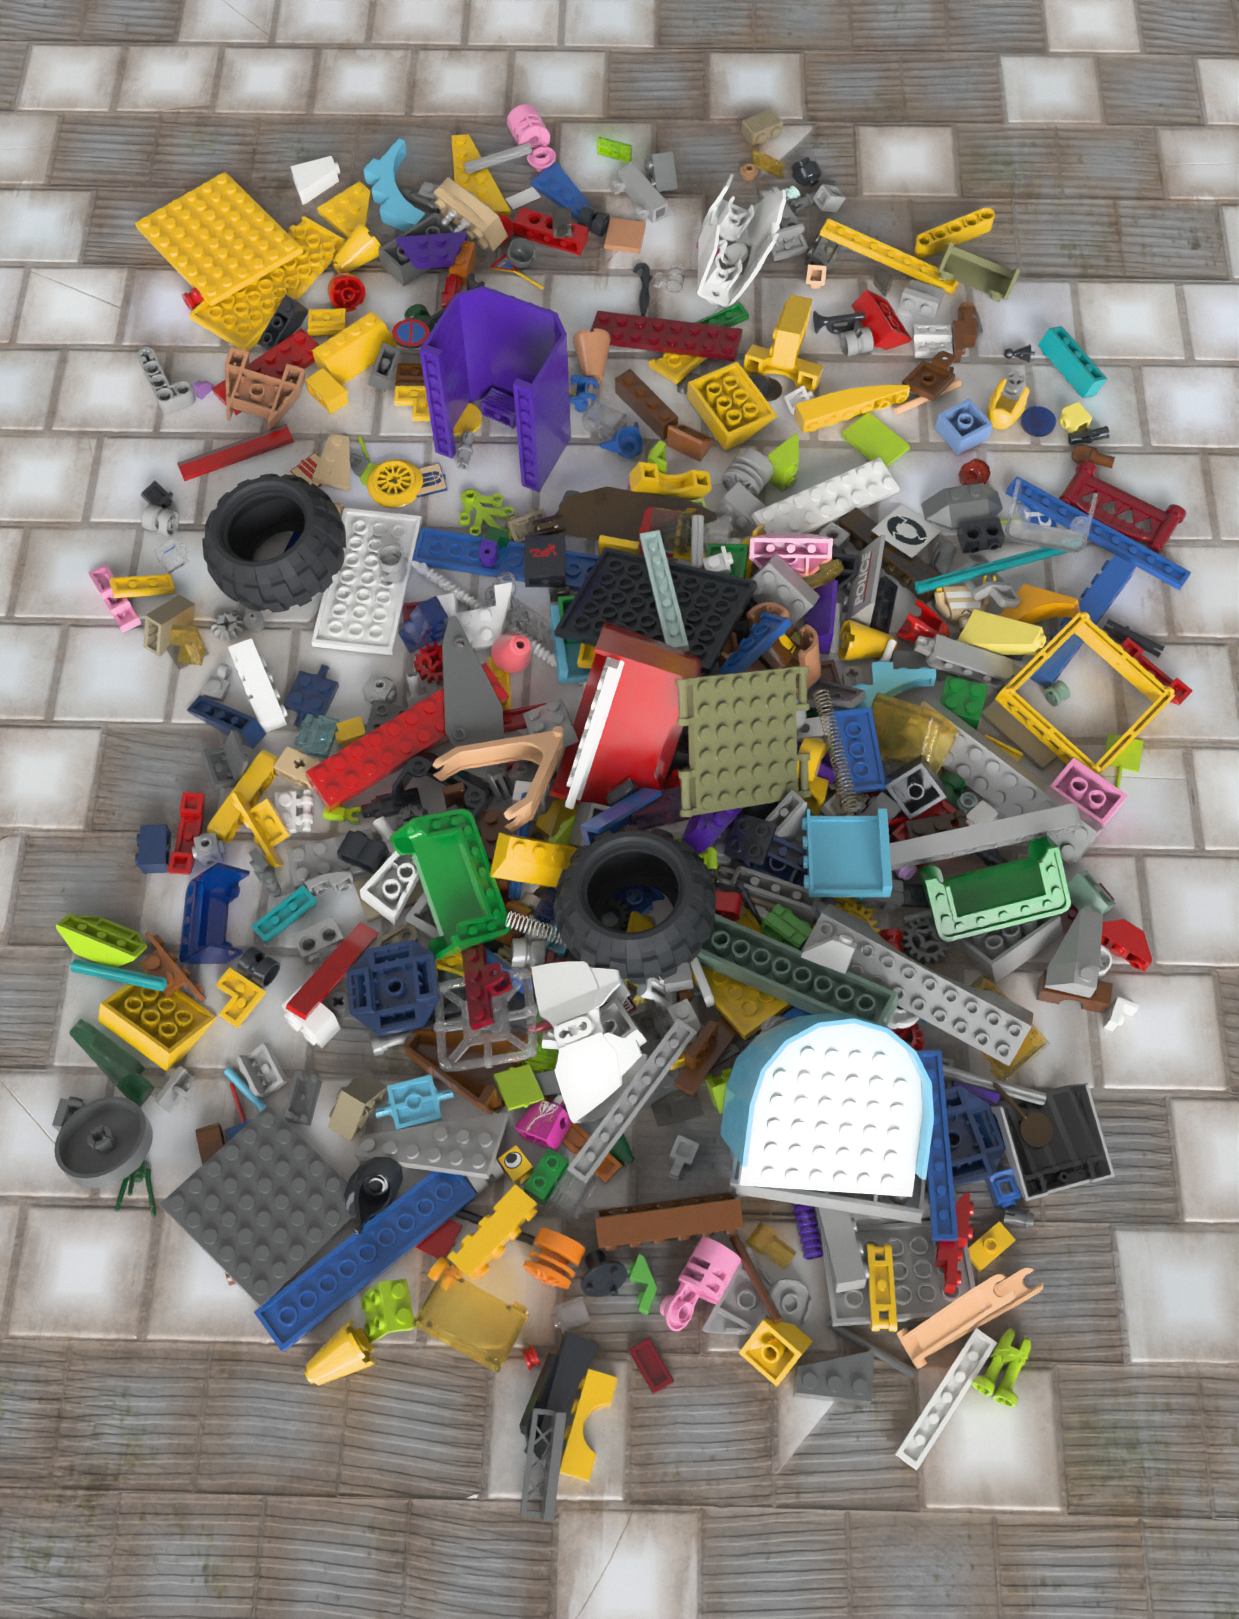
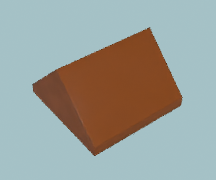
M684 424L669 425L667 446L701 462L715 442V439Z

